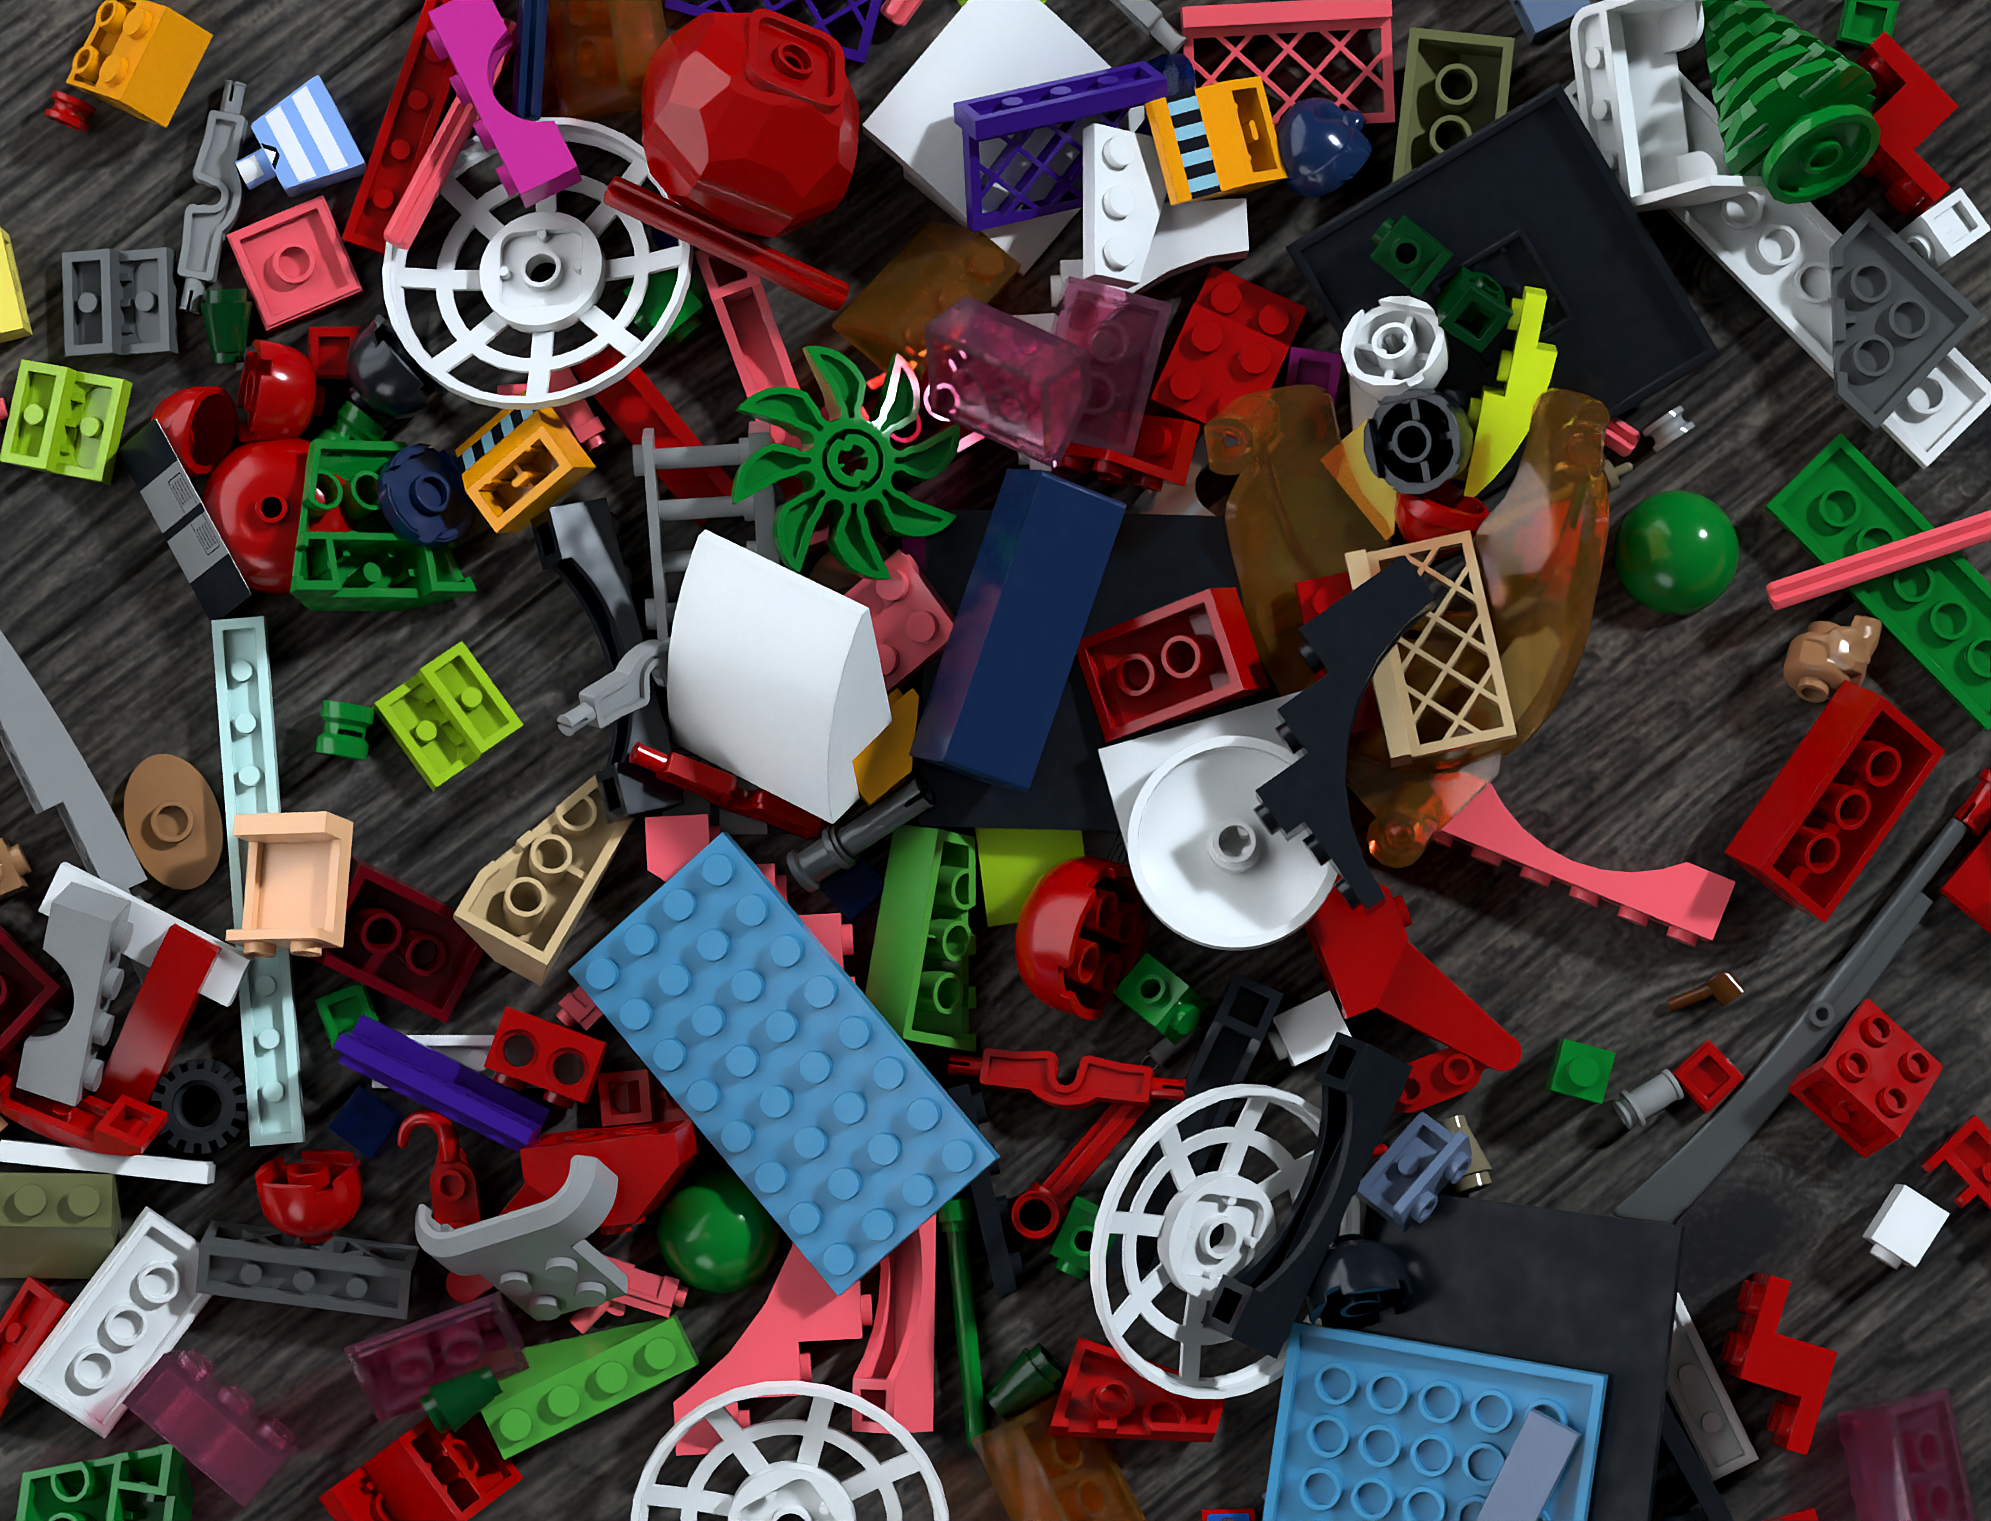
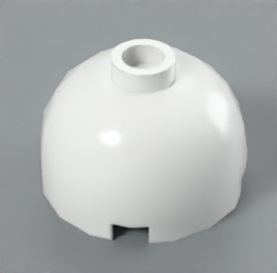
M1389 296L1378 300L1379 307L1371 309L1366 314L1362 309L1352 317L1343 332L1340 350L1350 378L1368 397L1381 401L1384 397L1401 395L1408 389L1436 388L1448 368L1450 348L1446 332L1438 326V317L1428 303L1410 296ZM1413 399L1406 400V401H1404V402H1402V403H1403V404H1408V403H1410V401L1413 400Z

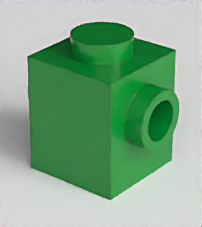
M673 269L650 274L649 285L642 305L632 320L645 337L657 325L671 300L677 282V273ZM692 276L682 308L667 335L662 340L666 347L675 339L679 344H683L704 325L700 318L706 314V311L700 300L706 296V293ZM632 284L623 291L626 300L628 299Z
M1147 952L1113 992L1135 1014L1174 1045L1177 1044L1183 1035L1188 1034L1197 1026L1201 1014L1208 1007V1004L1189 985Z

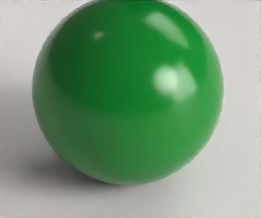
M1664 491L1641 500L1626 514L1620 523L1614 541V564L1624 588L1643 606L1662 614H1690L1710 606L1728 589L1738 567V538L1728 516L1710 499L1690 491Z
M714 1167L689 1175L671 1190L660 1210L657 1238L664 1261L681 1281L702 1292L728 1294L752 1286L767 1274L774 1265L781 1250L783 1229L732 1168Z

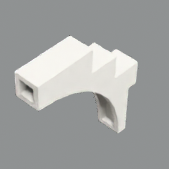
M1246 198L1204 200L1171 206L1170 202L1164 203L1140 282L1129 289L1083 280V259L1060 260V275H1050L1052 307L1062 306V313L1000 316V330L990 331L992 362H1002L1003 375L1024 374V381H1014L1016 413L1026 412L1027 433H1017L1019 465L1029 464V470H1042L1051 474L1052 455L1042 452L1044 441H1053V430L1061 397L1080 357L1103 326L1136 297L1173 276L1207 264L1247 258L1249 237Z

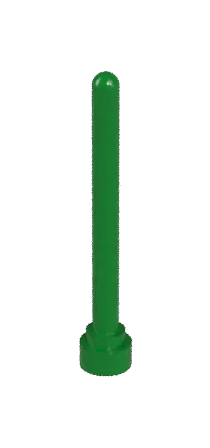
M964 1196L954 1197L936 1213V1222H940V1232H946L967 1445L972 1451L980 1452L987 1447L988 1436L967 1230L972 1229L971 1219L976 1218L974 1197Z

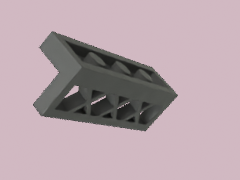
M211 1220L200 1242L196 1293L407 1320L411 1306L413 1277L419 1264L421 1247L333 1236L330 1240L322 1243L308 1244L302 1242L301 1237L289 1236L276 1228Z

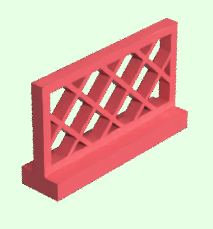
M1298 0L1181 7L1180 26L1182 36L1187 38V41L1182 46L1185 92L1196 89L1195 70L1206 79L1200 87L1218 83L1215 80L1217 76L1236 57L1256 76H1261L1262 82L1285 101L1272 116L1274 128L1283 113L1296 103L1294 101L1314 79L1337 99L1334 103L1338 107L1343 104L1349 110L1359 111L1346 98L1366 76L1382 89L1383 112L1362 113L1367 120L1366 124L1396 122L1391 17H1393L1392 0ZM1380 29V52L1366 67L1344 45L1358 30ZM1349 30L1340 42L1328 32ZM1308 32H1319L1334 46L1331 52L1315 69L1292 49ZM1297 33L1288 44L1276 35ZM1254 35H1267L1283 49L1263 72L1240 52ZM1245 36L1236 47L1224 37ZM1216 38L1231 53L1210 75L1194 61L1193 39ZM1339 51L1362 71L1342 94L1319 74ZM1287 54L1310 74L1290 97L1267 77ZM1380 60L1382 80L1371 71Z

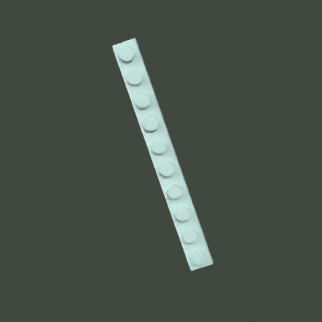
M265 616L211 620L234 929H242L249 850L248 841L233 836L234 815L281 813L267 618ZM235 945L237 949L244 951V947ZM276 949V956L273 958L254 957L239 988L250 1146L306 1142L292 954L289 953L290 949Z

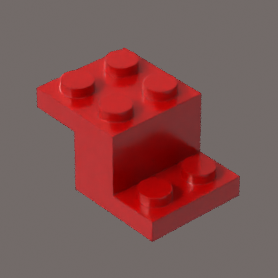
M1884 31L1855 61L1856 64L1871 74L1875 82L1876 88L1869 94L1876 98L1881 95L1887 101L1873 115L1881 130L1878 148L1868 164L1859 172L1867 178L1873 175L1887 189L1884 195L1888 202L1901 214L1906 216L1910 213L1916 219L1935 204L1951 187L1914 150L1959 106Z
M1212 265L1149 401L1246 445L1306 313L1307 307Z
M1754 1272L1752 1281L1745 1279L1738 1294L1736 1310L1742 1311L1737 1332L1730 1330L1723 1344L1721 1361L1727 1362L1724 1373L1785 1392L1782 1402L1774 1401L1768 1416L1766 1430L1773 1432L1770 1442L1785 1449L1807 1455L1838 1352L1776 1333L1791 1281Z
M475 1415L456 1433L451 1429L442 1435L438 1433L428 1416L319 1497V1500L335 1521H468L524 1477L510 1458L503 1459L492 1434L478 1415Z

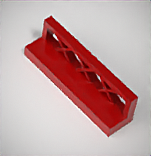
M609 345L602 352L569 368L582 383H585L616 366L625 356ZM639 366L623 379L592 395L632 445L642 444L643 428H654L656 449L703 446ZM721 466L657 470L658 477L676 499L732 496L733 481ZM713 518L693 520L702 528Z

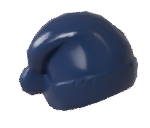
M1315 97L1298 101L1284 112L1275 127L1281 159L1288 177L1280 181L1291 191L1304 197L1323 196L1340 188L1345 182L1349 181L1358 173L1372 152L1369 140L1362 134L1366 129L1367 123L1362 113L1355 110L1343 111L1331 100Z

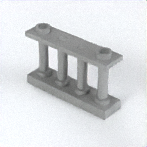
M750 421L748 437L739 438V443L659 449H656L654 428H643L642 444L633 445L635 477L645 476L654 598L645 599L647 630H657L658 640L664 641L670 637V624L673 623L678 603H668L666 573L686 571L693 551L664 552L662 521L744 516L745 521H755L756 540L747 541V546L742 547L781 565V560L775 548L772 532L773 518L777 509L775 483L734 505L732 504V496L660 500L657 470L741 465L753 452L772 444L771 424L764 421Z

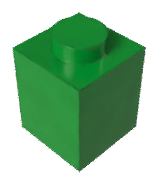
M1557 1039L1544 1090L1593 1104H1602L1616 1053L1568 1039Z

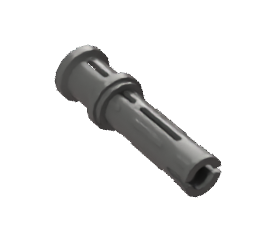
M919 776L915 777L910 783L853 819L843 827L839 825L828 826L822 831V838L804 850L796 848L787 854V864L796 881L806 891L813 893L822 887V881L839 869L849 870L856 866L860 858V852L925 810L936 806V797L932 789L918 799H912L921 793V790L927 787L928 783Z

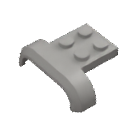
M573 1156L570 1161V1171L566 1182L550 1199L458 1229L452 1228L449 1224L440 1225L431 1218L432 1211L425 1204H420L417 1209L415 1233L417 1241L423 1250L454 1274L462 1276L480 1274L537 1322L553 1320L561 1314L585 1307L599 1306L605 1303V1301L627 1295L628 1276L585 1240L608 1216L617 1194L618 1176L596 1157Z

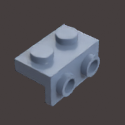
M1420 1111L1362 1178L1355 1196L1405 1233L1415 1221L1422 1223L1436 1207L1438 1202L1437 1195L1448 1182L1452 1184L1457 1183L1469 1169L1472 1162L1469 1136L1462 1131H1458L1454 1135L1423 1111Z

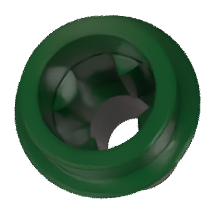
M247 288L205 289V303H200L213 356V363L244 362L253 302L247 301Z
M1037 1343L1031 1350L1024 1348L994 1385L993 1389L986 1395V1398L1002 1418L1008 1419L1013 1413L1019 1412L1059 1388L1058 1382L1066 1374L1051 1352L1042 1344Z
M486 1365L479 1370L476 1369L429 1386L430 1392L419 1399L436 1430L442 1435L451 1429L456 1433L491 1403L496 1396L502 1394L503 1390L490 1367Z

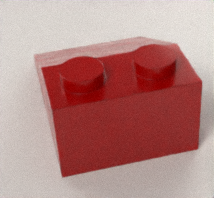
M1236 587L1209 588L1082 638L1076 652L1106 743L1223 706L1269 688Z

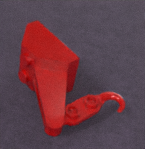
M1338 875L1335 883L1341 879ZM1378 883L1385 895V905L1367 916L1361 906L1352 911L1335 886H1333L1324 905L1304 925L1328 990L1331 992L1343 1019H1348L1374 1009L1448 1047L1407 1063L1413 1066L1405 1083L1404 1091L1397 1100L1392 1112H1416L1463 1094L1477 1085L1484 1070L1490 1068L1496 1071H1508L1519 1063L1522 1055L1519 1042L1408 941L1405 927L1412 925V920L1401 895L1393 898L1390 889ZM1385 1144L1378 1145L1371 1157L1383 1155L1388 1150V1147Z
M419 1110L411 1113L401 1123L398 1131V1146L404 1149L408 1146L409 1135L418 1126H429L435 1131L438 1138L439 1150L430 1177L434 1220L440 1225L449 1224L454 1229L483 1221L478 1175L460 1146L459 1136L454 1124L446 1116L434 1110ZM690 1118L547 1132L535 1141L520 1148L523 1178L526 1183L499 1215L538 1204L553 1197L568 1178L571 1158L575 1155H584L598 1158L618 1176L616 1198L608 1216L599 1226L600 1234L614 1235L629 1232L632 1230L633 1224L644 1222L645 1215L661 1205L704 1149L702 1132ZM450 1272L446 1279V1288L449 1295L461 1303L471 1302L493 1287L480 1274L462 1276Z

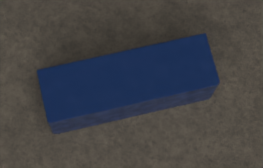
M1007 468L909 752L910 756L991 786L1024 793L1028 792L1122 522L1126 503L1042 470Z

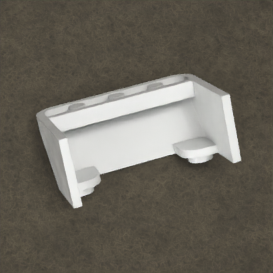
M1603 0L1581 8L1575 14L1570 26V41L1581 120L1636 212L1708 204L1766 188L1761 176L1725 175L1721 160L1712 152H1689L1676 52L1691 48L1700 39L1704 29L1702 1L1705 0Z

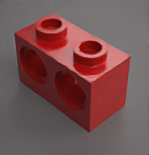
M505 1007L483 1067L496 1071L492 1081L519 1091L523 1090L525 1082L545 1089L542 1099L572 1109L575 1100L581 1103H588L610 1043L512 1007ZM523 1035L532 1042L534 1055L528 1064L519 1067L509 1061L506 1049L511 1039ZM569 1053L577 1055L584 1065L583 1076L577 1083L572 1085L563 1083L556 1074L558 1060Z

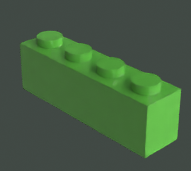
M902 825L893 831L865 996L902 1040L976 1052V1033L969 1032V1009L976 1008V986L969 985V955L976 954V934H972L968 925V910L976 905L975 837L911 825Z
M677 1315L463 1360L467 1373L488 1365L503 1390V1393L496 1396L491 1403L481 1410V1413L504 1460L699 1363Z

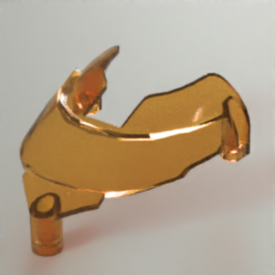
M1315 384L1272 388L1240 396L1222 408L1204 426L1210 470L1226 476L1239 474L1226 503L1225 524L1243 596V611L1259 658L1281 697L1304 691L1315 683L1313 672L1303 661L1296 649L1303 643L1299 639V628L1302 627V621L1294 584L1300 581L1347 572L1344 553L1366 549L1367 553L1392 547L1391 530L1387 521L1363 495L1350 469L1340 437L1333 398L1326 389ZM1551 388L1540 394L1533 405L1527 443L1518 472L1505 498L1480 524L1475 535V555L1517 737L1414 759L1412 764L1391 768L1382 726L1379 729L1355 733L1350 736L1346 784L1375 816L1369 825L1366 840L1370 853L1381 864L1401 868L1410 866L1418 860L1436 834L1500 774L1503 758L1530 740L1552 715L1574 677L1591 628L1593 608L1609 530V497L1607 481L1603 470L1606 456L1603 454L1605 430L1610 423V415L1605 405L1586 394ZM1225 434H1234L1239 439L1240 444L1228 448L1224 443ZM1391 562L1379 564L1380 570L1386 568ZM1472 604L1471 611L1445 610L1441 618L1467 633L1478 615L1476 606ZM1422 618L1402 638L1414 645L1429 623V620ZM1436 625L1424 642L1421 650L1446 665L1461 640ZM1479 627L1473 638L1484 644L1481 628ZM1398 645L1402 663L1409 652ZM1467 645L1452 669L1474 683L1479 684L1489 668L1488 658ZM1415 656L1404 673L1405 681L1408 686L1426 696L1441 671ZM1447 676L1432 701L1458 716L1473 691ZM1491 677L1484 689L1496 696ZM1409 696L1414 715L1421 703ZM1481 696L1478 697L1464 719L1481 731L1503 727L1499 707ZM1427 707L1416 724L1419 743L1425 744L1442 740L1453 723ZM1459 727L1453 737L1470 733Z

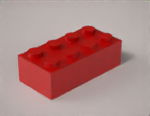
M1844 680L1724 852L1786 904L1826 923L1945 753V750L1882 695Z

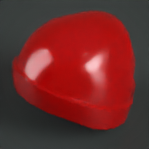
M193 386L178 390L163 399L155 408L151 417V421L157 419L188 477L203 476L212 472L225 456L232 452L237 439L238 415L235 403L230 394L218 386Z
M1453 482L1426 494H1402L1397 491L1394 509L1399 532L1407 543L1470 530L1473 539L1476 537L1477 532L1483 528L1490 514L1487 507L1478 498L1463 496V488ZM1462 546L1441 550L1435 559L1447 557L1461 550Z

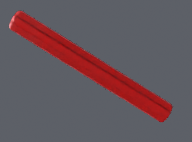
M615 176L605 191L603 198L605 205L832 311H838L846 301L849 293V285L846 282L622 177Z

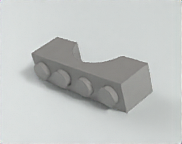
M71 882L52 901L43 950L56 959L66 971L73 987L74 1008L71 1016L61 1019L44 1020L24 1042L16 1084L17 1088L76 1107L90 1090L95 1092L100 1086L106 1067L105 1061L100 1060L102 1046L107 1044L115 1023V1016L109 1014L111 1001L117 997L124 979V970L118 968L120 956L126 951L133 934V923L127 922L131 901Z

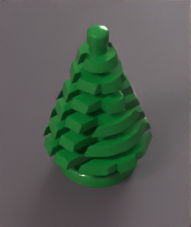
M1761 0L1702 1L1704 13L1703 47L1713 88V99L1719 116L1717 119L1719 131L1725 144L1723 153L1731 175L1761 176L1772 198L1785 204L1810 202L1830 194L1849 182L1868 164L1879 144L1881 130L1869 112L1876 97L1868 94L1876 88L1871 74L1855 62L1847 60L1837 50L1824 45L1822 41L1808 31L1800 30V27L1787 17L1776 15V11Z

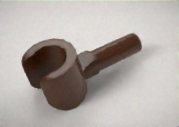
M1722 971L1709 979L1705 984L1698 986V988L1669 998L1667 1002L1672 1012L1704 1000L1713 994L1720 1005L1724 1007L1743 994L1744 989L1733 973Z

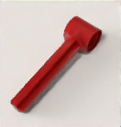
M1151 1098L1150 1106L1157 1098ZM1111 1103L1043 1184L1040 1185L1034 1181L1024 1194L1015 1201L1012 1207L1011 1219L1016 1234L1023 1240L1033 1243L1042 1242L1050 1238L1069 1212L1066 1204L1150 1106L1143 1107ZM1040 1203L1049 1210L1051 1220L1044 1229L1032 1231L1022 1225L1019 1215L1026 1205Z

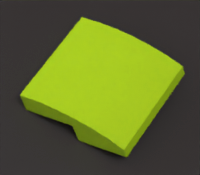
M21 359L0 453V462L111 485L133 383L125 379L85 373L69 367Z
M463 641L423 666L414 677L376 701L372 707L433 792L491 752L524 725Z
M975 828L988 927L1018 923L1023 904L1037 881L1057 864L1071 858L1085 856L1082 831Z

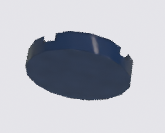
M418 443L401 449L383 465L377 482L378 498L386 520L400 536L417 546L438 548L453 543L473 525L475 515L472 517L474 502L465 491L456 456L444 449L439 452L434 448H428L431 446L430 444Z

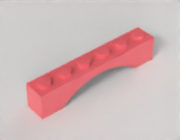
M701 249L694 251L747 398L764 389L773 387H790L800 390L760 277ZM771 424L772 443L802 450V442L797 436L791 435L780 427ZM796 476L778 481L785 502L803 492V482ZM826 505L815 525L806 554L828 546L827 538L833 514Z
M1443 762L1436 766L1414 820V824L1424 828L1421 836L1432 842L1451 848L1455 840L1473 847L1470 856L1481 862L1500 868L1502 860L1522 867L1519 876L1544 887H1549L1551 880L1571 887L1568 896L1577 901L1598 907L1600 900L1620 907L1617 913L1618 917L1642 927H1647L1649 920L1669 927L1666 933L1667 937L1692 947L1696 946L1698 939L1703 942L1713 941L1736 883L1733 880L1688 862L1660 870L1622 872L1601 870L1572 861L1547 848L1523 829L1503 805L1491 782Z
M936 1214L880 1262L879 1299L874 1325L864 1356L852 1381V1394L858 1395L884 1410L908 1430L909 1433L933 1431ZM852 1408L853 1432L891 1434L878 1422Z

